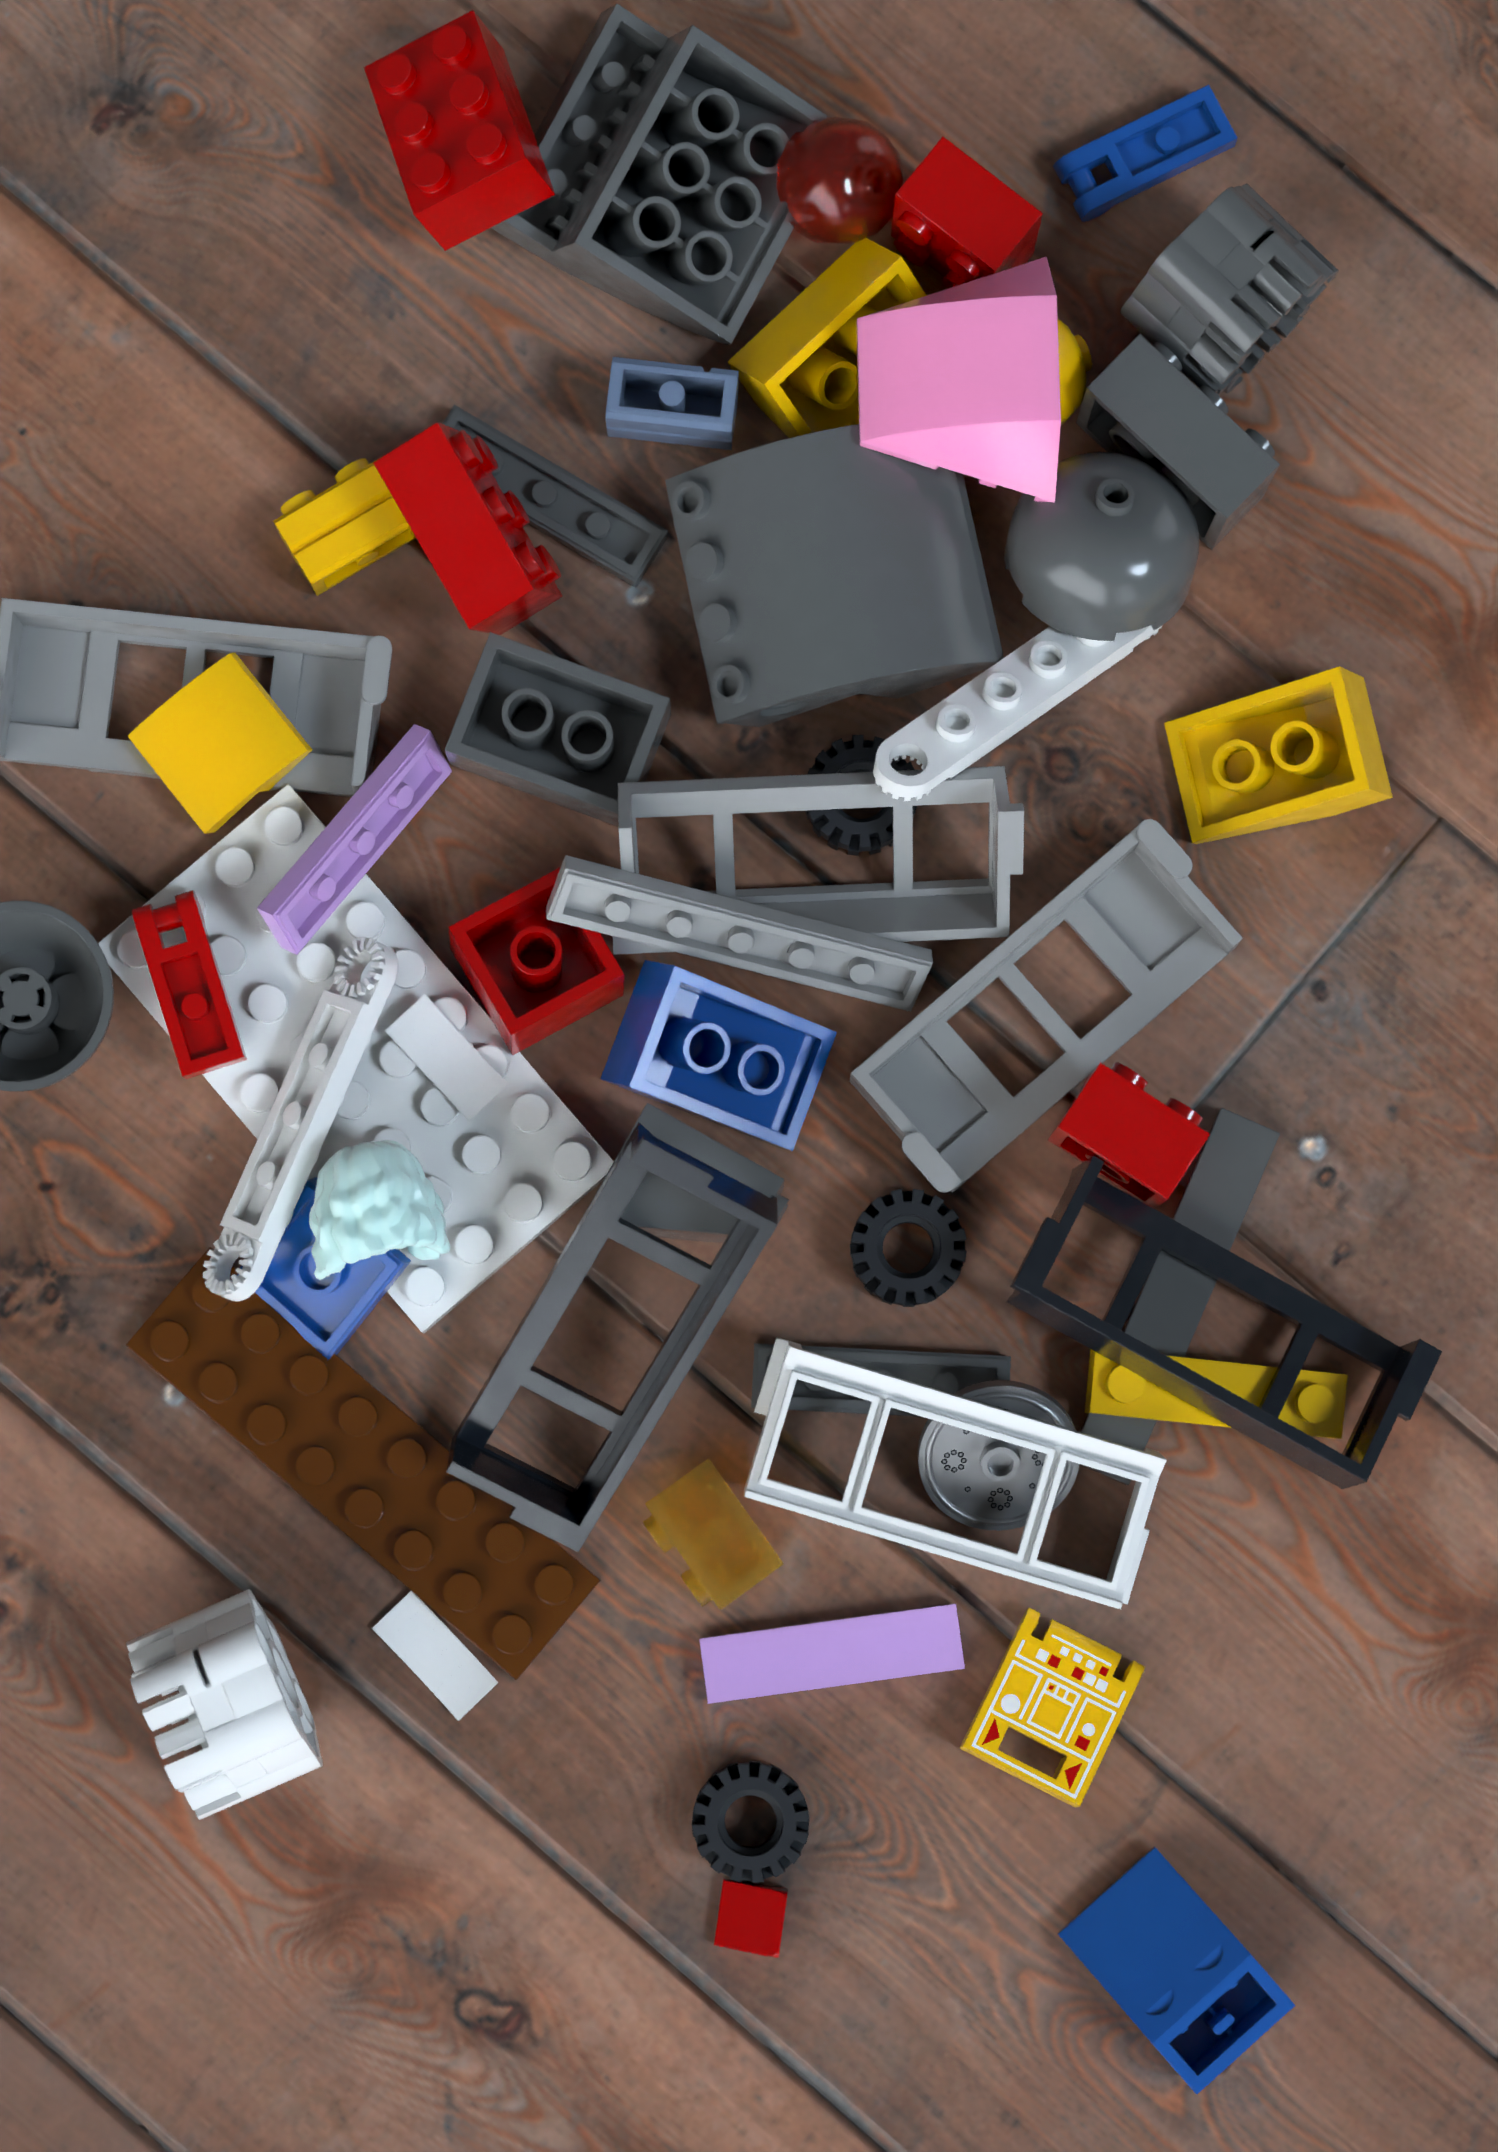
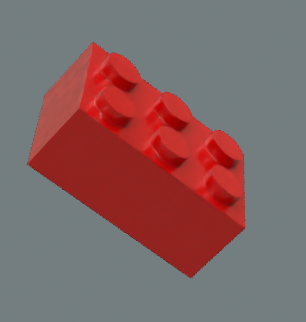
M474 10L364 67L413 215L445 251L556 195L504 49Z
M436 422L373 462L470 630L502 635L563 597L554 582L561 577L558 566L543 545L535 548L523 528V526L530 523L529 517L511 490L505 493L502 492L491 473L498 469V464L489 447L480 436L472 439L463 429L459 431Z

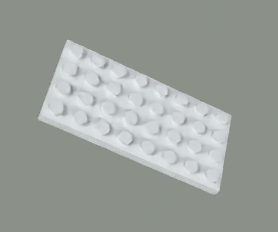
M287 784L143 906L151 904L153 909L172 904L176 902V895L194 890L198 898L207 933L247 1057L245 1061L202 1075L257 1139L324 989L330 990L334 977L337 974L334 972L335 966H340L342 963L338 961L340 955L345 957L347 954L344 949L347 946L353 947L352 941L356 939L361 941V937H367L368 939L371 937L390 947L396 953L398 958L396 980L371 1034L369 1045L363 1052L345 1093L344 1101L337 1111L319 1152L318 1160L312 1168L307 1181L315 1177L318 1178L319 1171L337 1151L345 1146H355L364 1142L396 1141L406 1147L418 1159L425 1177L431 1181L435 1192L443 1202L444 1218L446 1221L445 1232L450 1243V1250L446 1254H441L439 1259L420 1260L414 1257L407 1247L399 1249L411 1262L387 1292L418 1329L425 1333L600 1184L614 1161L523 1055L518 1052L512 1056L492 1019L367 874L363 876L297 955L281 948L257 907L326 828L294 789ZM131 915L98 944L109 966L169 1035L133 915ZM183 927L162 933L165 948L187 941ZM374 961L369 962L362 972L360 982L363 984L364 977L368 979L371 977L367 974L368 971L374 972V969L370 967ZM424 994L509 1084L470 1121L462 1115L384 1031Z

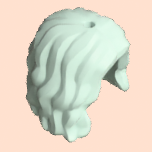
M382 1140L359 1143L355 1146H345L329 1158L319 1171L314 1205L309 1215L310 1228L316 1238L311 1251L315 1259L316 1269L314 1275L317 1279L321 1280L332 1273L340 1272L344 1269L346 1263L353 1264L361 1259L385 1254L392 1249L407 1247L408 1251L420 1260L439 1259L441 1254L449 1252L450 1243L445 1232L446 1221L444 1218L443 1202L435 1192L431 1181L425 1177L418 1159L402 1144L396 1141Z

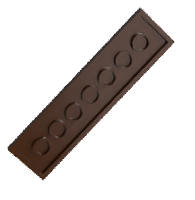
M209 1247L127 1342L126 1346L511 1677L517 1680L601 1580L555 1540L509 1518L510 1511L513 1508L512 1505L447 1473L450 1451L341 1357L334 1353L328 1360L286 1319L255 1292L242 1301H231L211 1292L210 1288H207L204 1283L207 1279L203 1278V1272L207 1271V1268L203 1267L204 1261H210L211 1258L207 1253L210 1249L214 1251L213 1248ZM234 1266L231 1268L230 1280H232L231 1276L233 1274H239Z

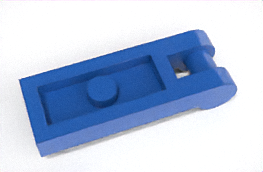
M1207 85L1069 152L1057 160L1053 168L1061 183L1070 185L1077 198L1073 202V206L1081 221L1086 222L1104 214L1112 206L1235 147L1238 138L1210 85ZM1105 163L1113 179L1098 186L1091 170Z

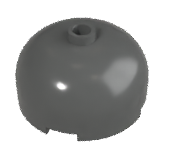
M1090 452L1078 454L1058 462L1054 503L1034 501L1035 496L1022 493L1014 509L1004 554L1005 569L1010 570L1013 580L1023 593V605L1037 618L1049 626L1072 636L1097 641H1114L1116 633L1135 631L1150 625L1153 630H1156L1179 611L1186 600L1199 555V532L1194 512L1187 498L1161 470L1132 456L1112 452Z

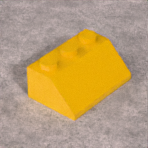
M862 236L727 363L732 370L739 371L740 382L757 406L789 438L859 424L857 318L927 295L901 255Z

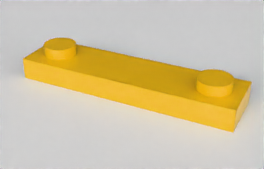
M1090 1349L1085 1413L1232 1428ZM1168 1356L1259 1407L1278 1368ZM1301 1370L1278 1418L1309 1436L1342 1439L1348 1375Z

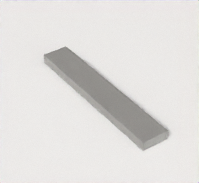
M565 855L546 905V919L910 1012L933 964L931 949Z

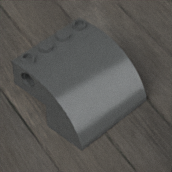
M859 424L772 442L713 461L665 480L717 724L727 723L762 727L857 694L898 699L990 668L1004 658L963 474L942 467H938L935 470L860 446Z

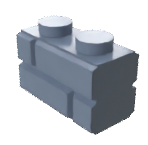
M613 357L605 416L607 436L732 450L739 392V371L711 368L709 372H704L703 367Z

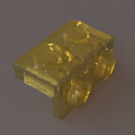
M709 1458L645 1503L652 1515L642 1523L664 1554L673 1547H676L690 1567L680 1576L702 1607L713 1600L721 1611L784 1564Z

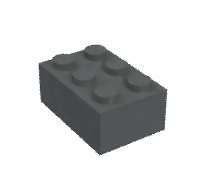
M1139 334L1087 387L1076 424L1106 452L1132 456L1161 470L1187 498L1196 518L1199 539L1212 550L1263 498L1280 464L1273 458L1275 456L1273 447L1260 433L1251 428L1244 431L1226 415L1229 409L1215 391L1205 385L1197 388L1180 372L1182 364L1170 349L1159 342L1151 345Z
M490 632L445 747V753L452 766L619 827L618 783L646 781L671 716L670 698Z

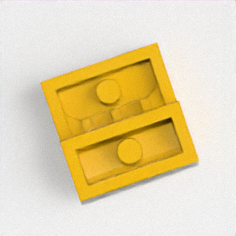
M229 653L194 678L127 735L204 834L216 832L258 792L269 791L312 751L309 744L236 653Z

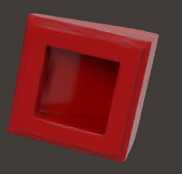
M723 1879L714 1945L779 1958L788 1889Z

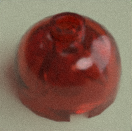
M823 117L812 121L813 124L809 125L803 132H796L787 141L778 162L776 188L780 203L787 202L789 212L795 219V221H789L794 229L815 243L852 244L878 234L893 218L895 194L904 184L905 179L900 154L886 134L867 121L842 117Z

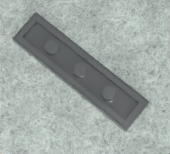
M454 405L442 424L459 431L463 429L472 439L476 436H480L498 464V469L491 473L503 493L511 490L518 498L529 517L530 523L528 524L637 588L668 537L667 529L458 406Z
M754 1343L751 1408L755 1409L774 1344ZM801 1346L802 1349L951 1394L976 1383L1010 1380L1011 1356ZM797 1379L788 1410L868 1414L871 1401ZM891 1408L889 1415L921 1417L895 1408Z

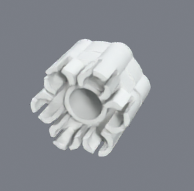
M250 1589L126 1643L130 1652L128 1653L130 1662L134 1670L130 1680L138 1703L159 1694L164 1697L179 1690V1694L142 1709L150 1729L155 1731L166 1725H173L187 1718L189 1719V1722L155 1736L160 1757L165 1759L197 1745H201L203 1748L196 1753L164 1766L174 1788L178 1789L179 1792H184L198 1819L206 1818L323 1766L316 1726L310 1708L273 1623L267 1617Z

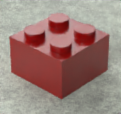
M942 136L896 192L891 236L896 239L894 241L895 247L906 259L918 266H923L926 262L944 276L943 283L949 289L1027 263L1034 254L1043 213Z
M561 867L448 927L451 950L512 1056L624 996V973L599 932L546 919V905Z
M1100 1062L1088 1077L1048 1141L1082 1163L1093 1155L1103 1160L1104 1164L1099 1172L1100 1175L1141 1202L1156 1209L1169 1199L1210 1136V1133L1199 1127L1203 1118L1184 1103L1170 1098L1165 1105L1145 1092L1144 1089L1148 1082L1132 1069L1118 1062H1115L1110 1069Z

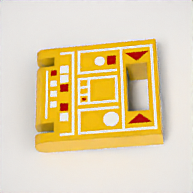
M1028 1607L959 1749L1076 1808L1081 1806L1140 1681L1145 1666L1132 1660L1125 1670L1122 1680L1114 1678L1113 1674L1122 1654L1053 1619L1050 1620L1041 1640L1031 1634L1038 1625L1041 1613ZM1008 1727L1066 1756L1061 1758L1053 1777L998 1750Z

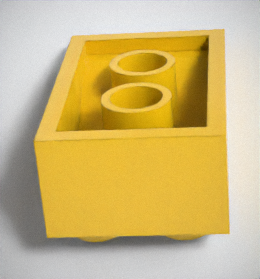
M1341 666L1164 723L1191 841L1194 844L1330 817L1393 798L1364 677Z

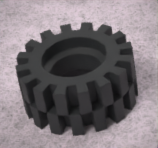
M863 734L852 735V740L843 742L842 738L832 742L829 750L826 752L822 750L816 756L815 763L812 768H809L808 774L873 772L877 750L885 739L875 736L874 741L864 740ZM899 756V759L896 761L893 759L890 764L895 771L915 770L911 761L907 763L902 759V756ZM913 806V817L916 813L917 806ZM883 807L876 815L865 819L851 817L842 809L805 811L807 820L810 819L813 825L812 830L819 838L823 836L828 841L827 845L836 851L840 847L848 850V855L859 856L861 851H869V855L880 853L882 847L887 845L893 846V807Z
M902 1189L891 1191L890 1194L883 1197H878L861 1213L852 1232L850 1257L852 1258L856 1277H859L864 1284V1288L871 1295H876L882 1299V1302L890 1305L897 1304L903 1305V1307H914L915 1305L927 1304L936 1300L955 1283L966 1260L965 1241L967 1238L964 1228L962 1229L958 1221L959 1216L954 1209L950 1210L943 1203V1199L936 1195L933 1197L925 1194L924 1190L902 1191ZM910 1223L918 1225L929 1234L932 1240V1258L929 1264L920 1271L914 1273L897 1271L888 1264L884 1257V1238L893 1227L900 1224Z
M760 1761L735 1762L727 1765L721 1771L715 1772L703 1788H701L693 1809V1837H695L697 1849L702 1858L704 1857L710 1863V1867L720 1874L721 1872L729 1876L731 1880L741 1882V1880H749L753 1883L764 1882L766 1878L772 1876L776 1878L783 1874L785 1869L792 1863L794 1864L800 1857L809 1835L810 1819L808 1806L798 1784L791 1776L786 1775L782 1769L772 1764L760 1763ZM750 1795L765 1799L773 1807L777 1818L776 1828L771 1838L755 1847H746L736 1843L729 1836L725 1827V1815L730 1805L735 1800Z

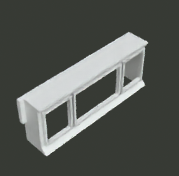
M776 1337L754 1410L756 1413L766 1415L745 1484L744 1497L1121 1609L1123 1603L1128 1604L1150 1531L1144 1528L1159 1476L1167 1461L1158 1451L1146 1448L1144 1452L807 1351L802 1349L801 1344ZM797 1379L871 1401L842 1500L767 1478ZM891 1408L1046 1454L1017 1553L861 1506ZM1067 1460L1136 1481L1107 1579L1037 1559Z

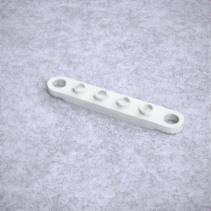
M1150 625L1135 631L1116 633L1114 641L1084 639L1049 626L884 740L876 753L873 774L876 778L875 783L878 787H882V792L886 795L888 793L893 794L892 798L898 800L899 797H904V801H910L912 797H915L916 800L921 799L923 794L928 795L931 789L947 778L952 779L1133 652L1135 646L1149 639L1151 635L1155 636L1162 626L1156 630H1153ZM899 756H902V759L910 756L911 761L916 758L918 765L922 763L921 768L924 771L917 775L907 776L895 771L890 764L893 759L895 761L898 760Z
M361 937V941L357 939L352 941L353 947L347 946L344 949L347 953L345 957L339 956L338 961L342 963L340 966H335L334 972L337 974L334 977L330 990L324 989L222 1218L220 1225L224 1229L219 1240L213 1243L215 1246L214 1251L210 1249L207 1253L211 1258L210 1261H204L203 1267L207 1268V1271L203 1272V1278L207 1279L204 1283L207 1288H210L211 1292L231 1301L247 1299L262 1283L283 1233L292 1219L293 1211L310 1172L318 1160L319 1152L337 1111L344 1101L345 1093L363 1052L369 1045L371 1034L398 973L396 953L390 947L371 937L369 939ZM374 961L370 965L374 972L368 971L367 974L371 977L370 979L364 977L363 984L360 982L362 972L369 962ZM239 1256L244 1258V1260H239V1264L243 1268L237 1267L236 1269L239 1275L233 1274L231 1276L232 1280H230V1272L235 1260Z

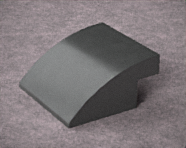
M615 4L603 11L599 16L534 135L556 195L491 228L557 268L644 312L701 336L729 345L732 344L847 129L696 26L692 25L668 38L619 4Z

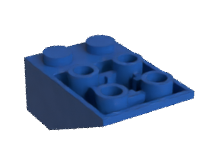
M1156 1847L1150 1849L1057 1933L1196 2095L1296 2006Z

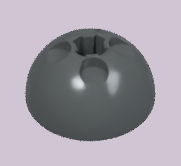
M0 902V1090L9 1092L38 1090L56 1084L71 1076L97 1051L108 1030L113 1013L114 987L112 974L107 959L97 941L72 916L57 908L38 902ZM44 989V992H42L43 1004L42 1007H40V995L38 991ZM15 1016H17V1017H28V1016H30V1019H27V1020L17 1019L16 1023L13 1022Z

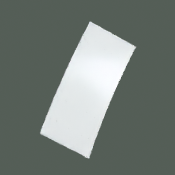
M425 994L384 1030L468 1121L472 1120L509 1085Z
M412 1591L372 1627L458 1721L498 1684V1681Z

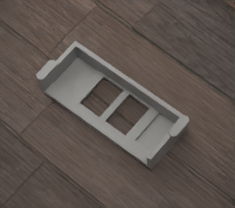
M2 598L0 608V761L86 769L91 772L161 779L130 740L108 738L120 643L186 649L182 688L205 671L207 652L236 653L237 655L274 659L270 697L309 744L312 751L270 790H281L289 784L294 791L352 797L374 771L381 704L387 698L393 651L390 640L384 636H367Z
M1147 819L1142 821L1119 843L851 1072V1084L902 1141L904 1154L937 1191L947 1192L951 1195L1088 1077L1100 1062L1103 1064L1233 951L1243 939L1188 877L1193 866L1191 858L1156 820ZM1064 920L1131 995L1082 1039H1079L1014 965ZM997 978L1002 981L1064 1052L1060 1058L1015 1097L1006 1090L947 1022Z

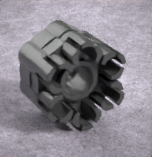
M1247 183L1234 188L1231 186L1222 192L1158 256L1121 308L1120 314L1152 344L1159 342L1170 349L1182 364L1181 372L1198 388L1201 385H1205L1218 395L1223 391L1228 394L1243 380L1241 377L1243 371L1239 367L1249 374L1265 356V352L1255 342L1267 353L1271 352L1279 345L1282 339L1270 327H1274L1286 338L1304 318L1303 316L1310 309L1309 305L1325 290L1327 285L1324 282H1331L1339 270Z

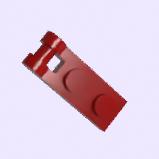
M194 890L176 895L175 903L153 909L151 904L132 909L134 923L182 1077L185 1079L247 1060L207 933L203 913ZM183 927L187 941L165 948L162 933Z

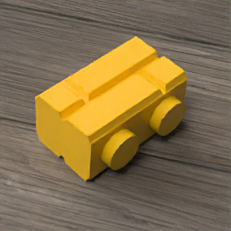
M366 458L358 459L343 467L334 477L337 483L315 496L312 490H307L293 496L281 506L280 511L283 515L273 520L279 535L316 596L416 538L373 462L369 464Z

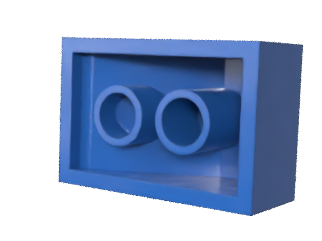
M644 960L600 1079L657 1102L793 1151L837 1032L675 965Z

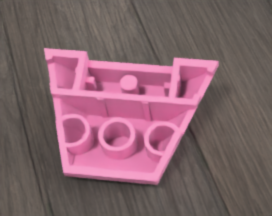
M1047 256L857 318L860 446L935 470L938 467L965 474L979 479L980 484L992 488L1000 485L1035 496L1034 501L1055 502L1061 407L1057 295Z

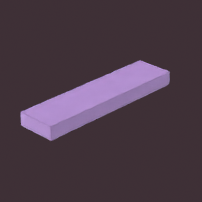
M416 724L409 729L257 907L281 948L296 955L303 949L450 775L452 770L430 730Z
M955 1603L699 1638L708 1704L965 1669Z

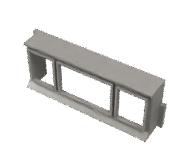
M1005 766L967 767L952 779L947 778L931 789L928 795L923 794L919 800L912 797L910 801H904V797H899L897 800L892 798L893 794L888 793L886 795L883 793L882 787H878L875 783L876 778L873 772L618 783L621 870L639 874L636 818L713 815L716 890L706 892L900 942L1009 937L1010 875L1023 874L1024 806L1023 803L1010 804ZM899 770L897 772L913 776L924 770ZM989 802L988 878L913 882V806ZM893 807V883L735 890L732 814ZM612 936L614 955L674 952Z

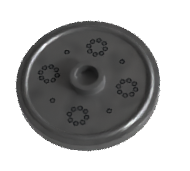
M993 1380L976 1383L954 1393L957 1396L1076 1431L1070 1416L1062 1405L1046 1392L1029 1384L1010 1380ZM928 1419L919 1439L918 1466L923 1486L935 1505L952 1519L977 1529L1002 1531L1025 1526L1046 1454ZM1066 1461L1051 1512L1059 1506L1075 1483L1080 1464Z

